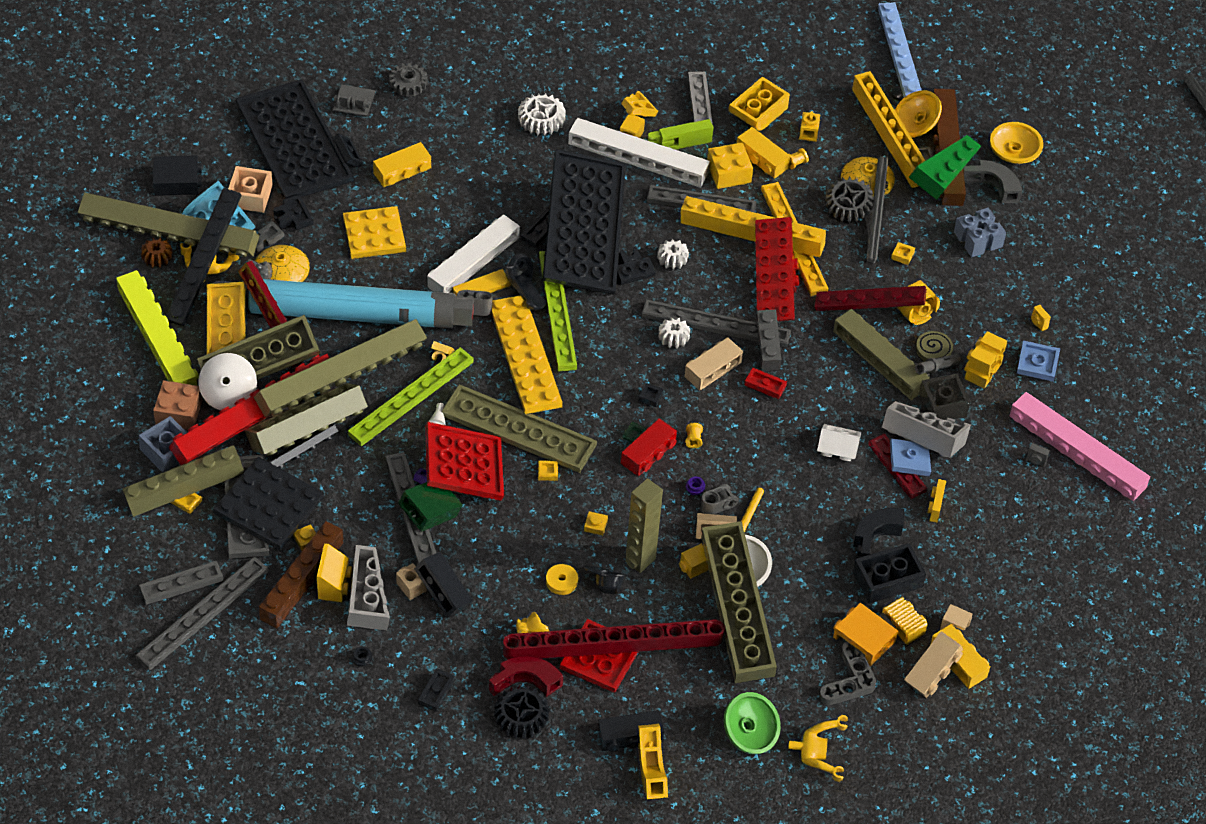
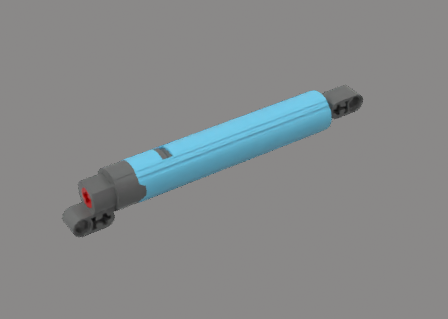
M263 279L284 316L300 317L305 315L306 318L404 325L417 319L420 326L453 329L454 325L472 326L473 315L487 316L492 313L493 296L490 292L461 290L456 296L455 293ZM216 281V282H214V283H212V284H217V283H231V282H228V281ZM245 284V305H247L248 301V308L251 313L262 314Z

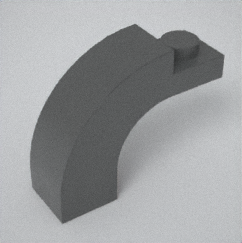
M980 160L979 166H965L963 168L965 183L990 184L998 190L1002 203H1020L1022 194L1020 181L1006 166L993 161Z

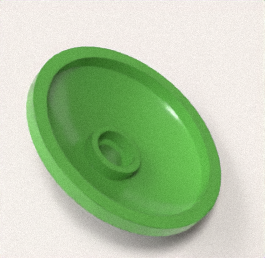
M746 692L734 697L726 707L724 727L728 738L736 748L748 754H761L770 750L775 745L780 735V718L776 708L766 697L758 693Z

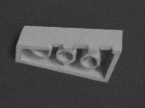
M896 401L886 410L882 428L892 434L904 437L907 441L918 443L926 449L936 451L943 457L951 458L966 444L971 424L964 423L962 426L954 423V419L947 418V420L937 418L936 414L932 412L920 413L919 408Z
M356 545L353 558L347 626L387 630L390 616L387 610V601L384 595L376 547Z

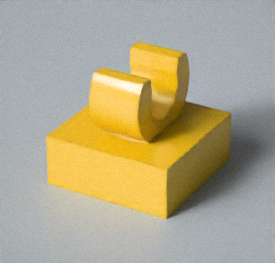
M433 341L431 348L435 352L432 354V359L436 361L437 357L442 355V360H444L455 350L452 347Z

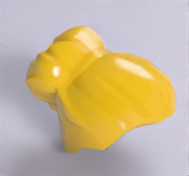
M536 612L531 613L528 618L516 620L517 633L549 631L548 626L542 624Z

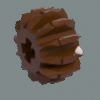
M161 237L158 240L152 238V241L146 240V243L141 247V258L146 266L151 265L152 269L155 266L161 268V265L167 266L168 261L172 259V247L167 240L163 241Z

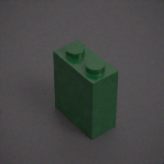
M427 482L405 490L398 502L421 532L456 518L463 506L452 491L427 486Z

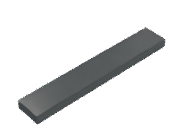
M654 185L649 186L648 203L682 207L686 196L755 213L756 201Z

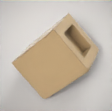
M950 604L943 617L940 630L950 624L965 630L966 627H969L973 614Z

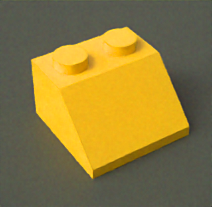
M324 543L317 573L318 599L342 602L343 596L348 594L349 583H347V578L352 576V566H349V558L331 545Z

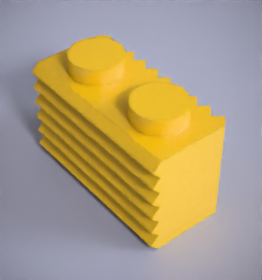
M903 597L883 608L882 613L893 622L898 630L897 635L907 645L925 634L927 628L926 619L924 616L919 615L914 610L911 602L906 601Z

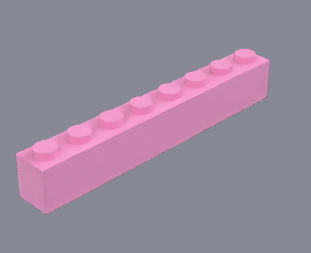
M1025 392L1012 405L1010 417L1015 422L1026 427L1030 432L1036 434L1046 443L1058 449L1062 454L1074 460L1075 463L1090 471L1091 474L1106 482L1107 485L1119 491L1123 496L1134 501L1147 488L1150 479L1148 474L1029 393Z

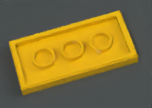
M244 282L207 284V354H210L245 339Z

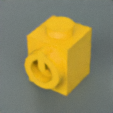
M813 111L809 113L803 112L800 140L817 142L820 114H815Z

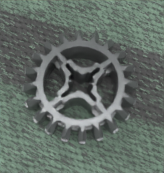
M849 176L848 180L842 177L841 182L836 180L834 184L829 186V189L826 191L825 202L830 215L834 214L835 219L840 217L841 222L847 219L850 223L852 219L857 222L858 218L863 220L865 215H869L873 207L874 197L869 184L865 185L864 180L858 182V178L851 180Z

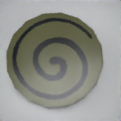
M925 332L917 339V355L923 361L929 358L936 359L952 355L953 343L946 334L941 332Z

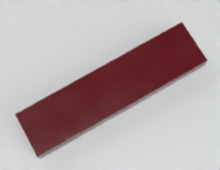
M885 434L869 440V447L910 499L927 492L928 488L918 475L892 471L890 440Z

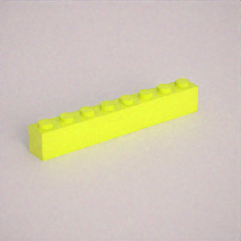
M136 270L117 277L118 291L167 380L197 386L199 375L196 369H192L189 356L184 355L181 342L176 341L175 331L173 328H169L167 317L165 315L162 316L161 307L158 302L155 303L152 290L147 289V282L144 276L141 277Z

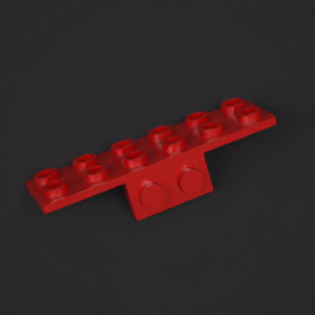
M792 218L756 220L757 311L776 309L777 321L794 320V293H796V286H799V276L796 275V269H799V261L793 254Z

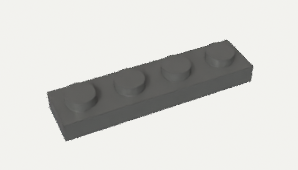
M214 561L149 581L139 586L147 605L224 580L218 562Z

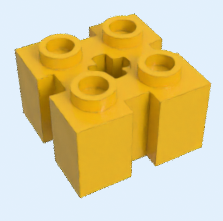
M988 331L983 337L980 336L976 342V348L971 349L968 353L967 359L969 361L964 368V371H966L965 379L985 389L992 375L996 373L1002 364L1007 340Z

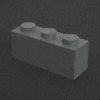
M776 309L757 311L756 323L761 371L780 370L782 359Z

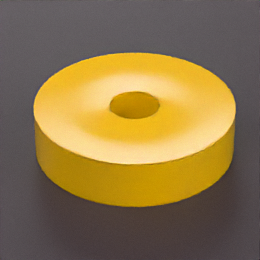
M554 565L546 574V585L555 594H570L578 585V574L569 565Z

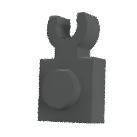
M273 221L258 231L260 236L256 251L259 252L263 250L265 244L271 246L284 237L283 231Z

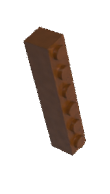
M325 521L260 604L259 614L261 621L276 629L280 626L317 578L324 543L331 545L336 550L342 546L343 529Z

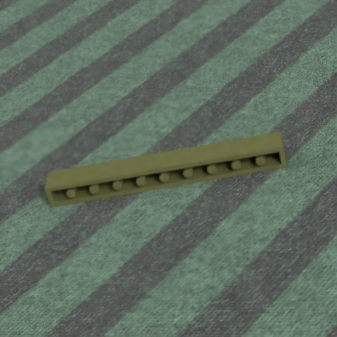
M85 192L78 210V214L83 220L89 223L96 221L106 227L114 225L124 231L132 229L138 234L150 233L155 238L163 236L167 237L170 241L178 242V240H181L191 246L199 243L209 221ZM229 225L218 250L226 254L234 252L236 255L244 258L246 256L253 257L259 235L255 230Z
M417 319L412 320L260 390L254 396V399L265 417L271 414L273 417L283 412L282 409L286 407L292 409L303 399L305 402L315 397L314 394L316 393L324 394L331 389V386L336 385V387H339L346 383V379L351 378L354 380L362 375L361 372H371L381 363L386 365L396 356L401 358L408 354L407 351L411 349L413 351L423 347L422 343L427 337Z

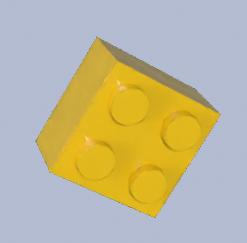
M743 143L708 149L707 160L710 161L709 170L717 189L752 182L753 167Z

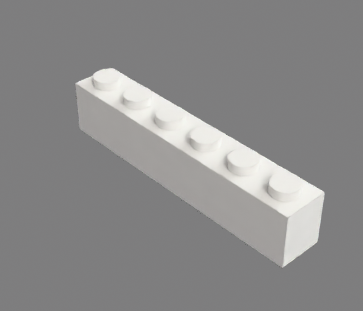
M505 215L495 219L490 226L481 230L475 238L470 239L465 246L456 250L450 258L445 259L440 266L429 272L427 275L428 288L434 292L452 293L454 286L467 281L519 239L520 226Z

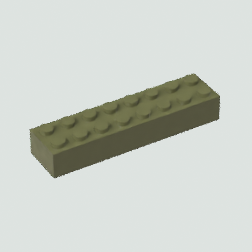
M742 521L703 527L701 539L720 621L725 626L724 638L735 683L775 677L777 666Z

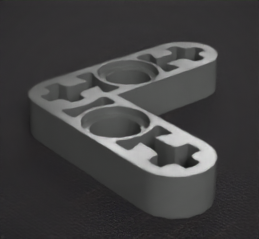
M847 641L842 646L841 655L852 677L826 684L821 688L819 698L825 705L844 702L870 694L875 690L876 678L864 654ZM861 664L864 669L858 671L854 669L853 665ZM850 686L853 688V692L847 693L842 688Z

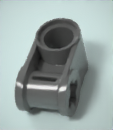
M722 484L703 493L700 511L702 514L715 515L733 508L737 505L739 499L730 491L728 484Z

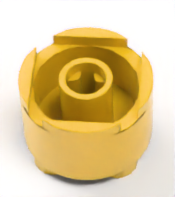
M921 280L908 287L926 286L925 305L897 307L915 325L923 324L931 319V313L933 311L937 312L940 305V300L936 294Z

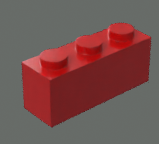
M659 418L622 452L621 464L639 477L643 472H647L656 460H660L668 449H672L675 446L677 430Z

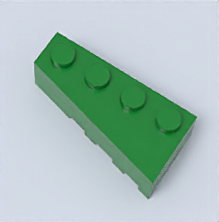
M966 135L918 165L909 178L937 200L973 158L981 145Z

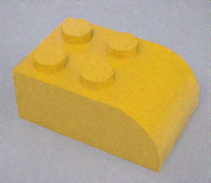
M761 77L729 104V111L758 131H761L788 109L790 94L764 77Z

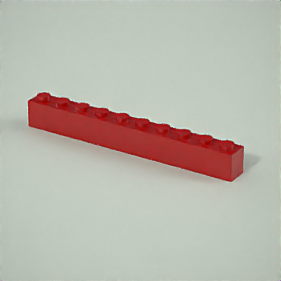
M328 354L321 357L317 355L310 360L309 364L305 365L303 363L296 367L295 372L292 374L290 372L283 374L279 381L330 359ZM273 380V381L269 382L268 384H266V385H265V388H266V387H269V386H271V385H273V384H275V383H277V382H275V380ZM260 389L252 392L248 399L245 400L243 397L236 401L234 407H225L219 412L220 415L216 417L213 415L209 416L203 421L204 424L200 426L195 424L188 429V433L185 435L180 433L172 438L173 442L169 449L179 464L182 466L265 419L266 417L254 399V396Z

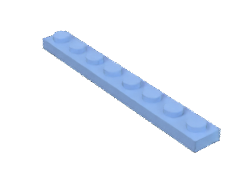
M879 3L878 11L901 90L903 96L906 97L913 92L921 90L896 3Z

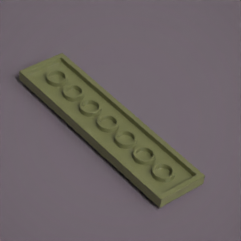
M460 384L442 410L445 418L484 434L501 437L503 442L549 461H557L559 465L578 473L581 472L597 446V441L531 413L525 414L521 409Z

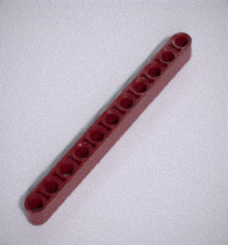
M702 620L509 634L503 639V656L506 659L520 656L555 658L718 646L723 642L725 626L719 620Z

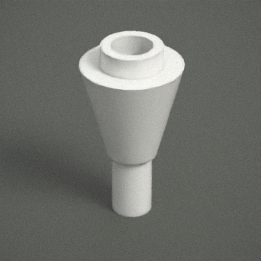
M443 403L437 404L436 411L429 422L446 425L444 414L442 413L444 409Z

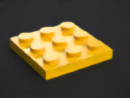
M397 206L343 213L351 259L406 252Z

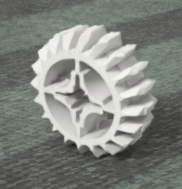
M538 93L537 96L531 95L530 98L526 97L524 101H521L518 108V119L521 126L524 127L525 131L529 130L530 134L535 132L537 136L539 133H543L544 136L546 133L552 135L553 131L558 132V129L562 128L565 121V108L558 98H553V95L548 97L545 93L544 96H540Z

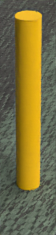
M757 488L741 520L744 532L764 493L762 488Z

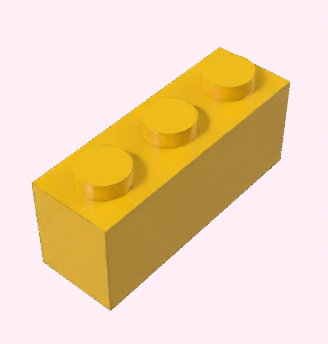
M751 127L737 137V143H743L751 162L774 179L789 168L791 156L755 128Z
M421 142L373 161V173L383 187L410 178L431 168V155Z
M952 624L932 636L931 644L942 631L962 646V657L957 663L953 662L950 669L968 689L988 677L990 669L988 661L978 654L975 647L968 643L961 631Z

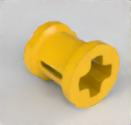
M803 148L793 154H789L791 156L790 169H795L797 165L805 164L809 161L808 155Z
M698 423L688 424L686 426V432L688 433L685 440L686 446L689 448L701 447L702 425Z

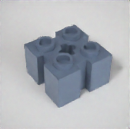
M989 208L976 211L975 216L967 214L956 219L954 233L960 242L965 241L964 248L971 258L984 254L987 248L992 251L1003 247L1006 231L1000 223H995V216Z

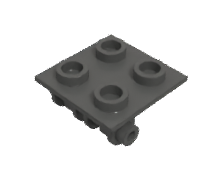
M341 84L338 95L334 96L335 105L333 111L368 116L376 90Z

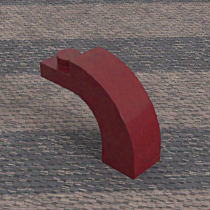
M531 656L514 657L500 663V673H495L489 679V691L495 696L514 683L528 682L537 686L547 697L563 686V674L555 666L543 659Z

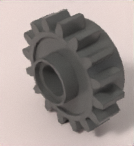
M402 63V67L395 66V70H391V75H389L390 88H393L394 92L405 97L421 94L428 84L427 72H424L423 67L418 68V64L411 66V63H409L408 66H405Z

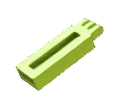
M710 119L662 128L659 131L650 132L648 134V141L674 150L712 142L713 125Z

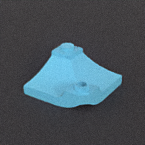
M217 181L194 199L184 209L182 214L209 220L224 188L222 184ZM237 205L229 225L253 230L256 226Z

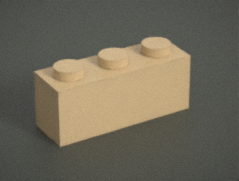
M727 337L723 341L717 342L708 351L705 350L696 359L690 360L686 364L685 378L700 391L742 363L743 350Z
M941 631L906 676L905 682L926 698L929 694L933 695L938 688L937 684L941 678L945 679L949 674L950 666L953 662L957 663L962 657V646Z

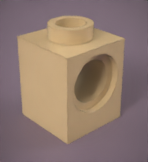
M414 564L402 567L396 572L397 585L409 600L427 591L426 586L414 570L416 567Z

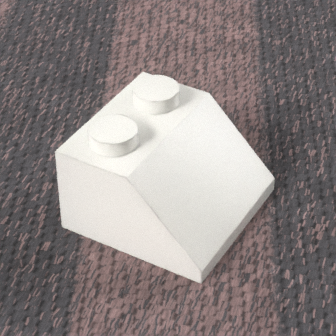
M824 424L817 451L826 457H832L833 454L840 456L839 459L851 461V459L856 458L861 432Z

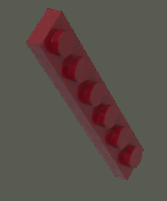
M253 261L246 262L238 272L270 328L287 322L286 317L282 314ZM302 362L292 365V367L295 368L299 366Z
M926 286L821 291L816 293L815 309L816 311L921 306L926 303L927 289Z

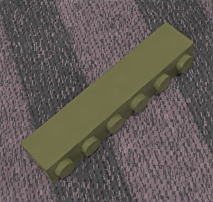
M850 309L835 320L833 332L910 400H913L927 390L930 379L927 373L917 374L914 362L903 355L898 348H895L886 337L878 333L861 315Z
M233 445L125 487L122 490L134 517L170 503L175 499L183 498L244 474V470Z
M648 478L631 492L625 562L630 568L637 570L639 573L656 559L663 489Z

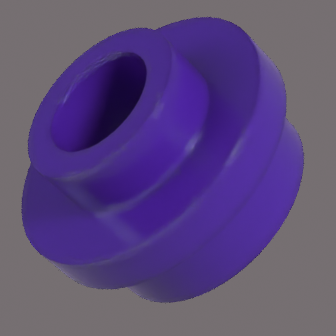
M691 477L686 483V490L692 495H700L705 491V483L700 477Z

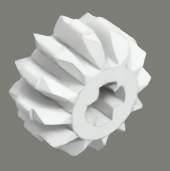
M673 239L671 242L665 240L664 244H660L657 253L660 265H665L666 269L672 267L673 270L675 267L681 269L682 265H686L687 257L689 256L686 244H681L680 240L674 242Z
M671 317L670 321L664 320L663 324H660L658 337L659 340H662L663 345L668 344L669 348L675 346L677 349L679 345L684 347L686 342H688L690 328L687 326L686 321L680 322V318L674 320Z

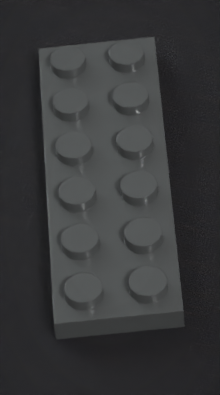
M263 455L239 456L244 472L258 456L263 459ZM243 474L225 481V495ZM227 521L229 559L269 556V544Z

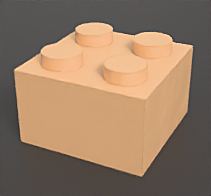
M235 167L228 189L241 193L242 196L238 205L242 210L264 213L272 189L271 171Z

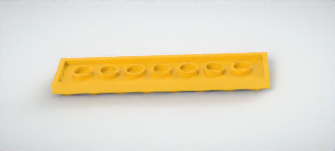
M521 295L492 300L491 314L524 413L529 414L562 408V400L532 313L526 306V301Z

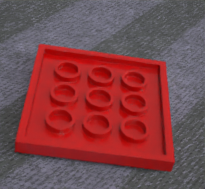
M427 422L425 426L427 486L502 501L504 497L501 437Z

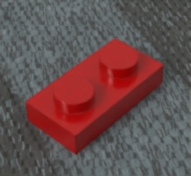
M752 368L744 385L779 399L787 386V381Z

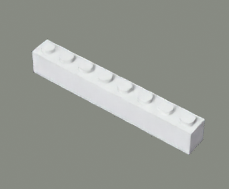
M577 118L569 131L568 144L700 188L709 173L710 161L587 120Z

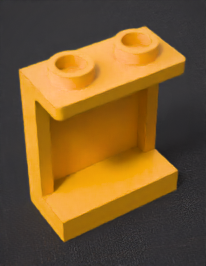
M859 603L855 608L852 607L847 612L846 617L843 620H838L833 627V638L837 640L841 636L865 654L869 666H872L896 642L898 634L897 629L862 603Z

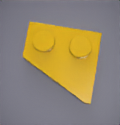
M637 91L635 95L631 94L629 97L624 98L621 103L626 112L631 115L655 117L658 113V110L640 91Z

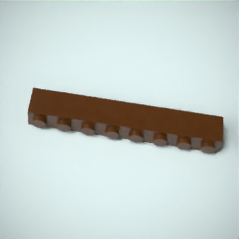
M934 89L933 92L939 98L942 105L940 118L932 128V132H935L933 135V145H936L934 155L960 140L955 89ZM963 169L940 195L939 198H941L942 205H964L966 190Z

